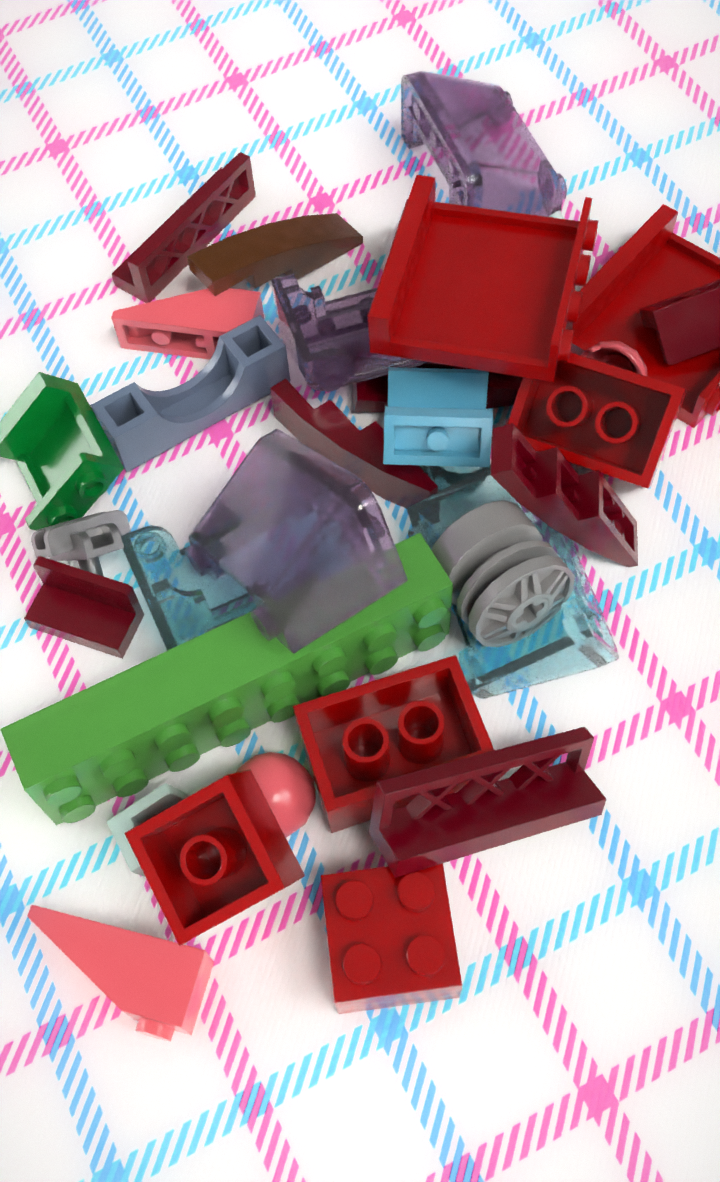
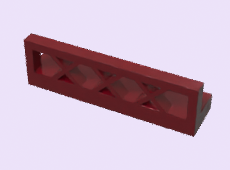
M239 152L226 166L220 167L111 273L115 286L145 303L152 302L188 265L187 256L205 248L256 197L250 156Z
M584 726L377 781L369 834L396 878L600 816L603 813L607 798L584 771L594 737ZM568 753L566 762L549 766L560 755ZM521 766L509 778L499 780L511 768ZM470 780L458 792L446 795L458 783ZM417 795L405 807L393 810L395 800Z

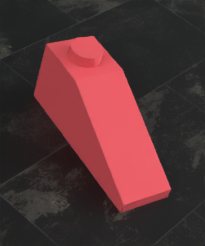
M208 288L114 310L111 317L120 346L123 349L208 360L214 354L219 336L259 315L265 320L261 293L240 288H229L216 296Z
M31 905L27 917L122 1012L138 1021L135 1029L136 1032L169 1042L172 1040L174 1031L192 1035L214 961L205 950L184 944L179 946L176 942Z

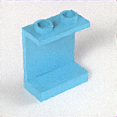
M389 367L388 407L385 406L383 464L490 467L493 411L492 409H486L488 371Z

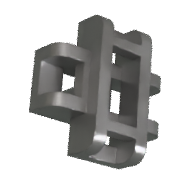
M121 510L94 513L36 530L31 536V543L36 558L42 556L50 557L54 561L78 560L80 569L104 576L98 556L123 549L124 545L121 536L132 532L127 515Z

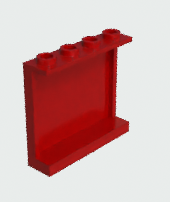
M416 175L368 314L370 353L554 382L558 361L568 362L571 353L574 330L566 329L567 322L577 324L583 292L575 291V287L586 286L591 255H585L583 252L584 250L593 251L599 220L590 219L593 198L585 197L580 221L436 202V177Z
M663 204L586 283V286L579 290L583 292L578 321L577 324L567 322L566 329L574 330L571 347L572 353L581 355L585 350L596 345L598 342L621 341L639 353L647 366L648 377L686 388L687 392L677 419L695 428L707 413L715 416L720 410V348L674 365L666 364L656 330L644 327L639 309L719 280L720 258L673 233L679 212Z

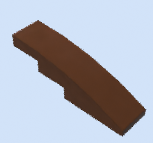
M338 213L305 215L264 224L232 235L188 255L187 259L189 270L216 296L245 279L255 289L283 273L294 282L363 244V236Z

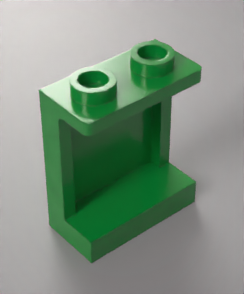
M38 372L0 421V457L16 460L37 503L25 518L28 528L31 530H39L83 517L124 469L83 391L76 382Z

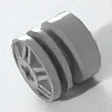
M505 500L485 503L465 513L447 527L432 548V552L453 583L452 603L457 605V613L469 625V630L483 646L501 647L513 644L535 633L560 611L574 589L575 576L548 542L542 541L543 536L517 503Z

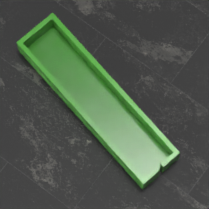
M418 533L13 722L0 730L23 789L56 826L63 822L75 823L93 814L96 806L116 796L121 798L132 796L143 790L148 785L149 780L167 771L179 772L197 763L200 755L220 745L222 747L234 746L244 741L251 734V730L270 721L278 723L293 717V706L345 690L350 685V682L368 673L371 675L381 674L392 668L399 658L417 649L420 652H424L436 647L450 632L451 612L449 608L452 606L453 583L422 534Z

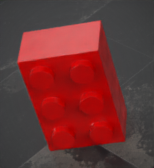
M571 352L568 362L558 361L554 382L523 377L507 424L513 423L535 451L540 452L557 447L570 463L594 471L599 470L603 474L648 489L654 481L687 390L677 385Z
M456 655L293 706L298 732L331 833L371 821L377 781L494 751ZM470 780L458 783L446 795L458 792ZM417 795L395 800L393 810L405 807Z

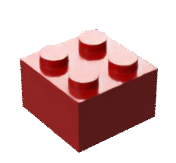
M251 769L225 775L124 833L179 946L305 877Z
M443 863L396 878L389 866L321 875L334 1002L338 1014L460 998L463 985Z

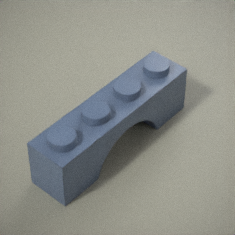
M259 315L219 336L216 349L209 362L197 375L187 382L162 391L147 390L133 382L91 404V408L125 471L129 472L271 393L270 388L285 378L291 382L286 345L263 317Z

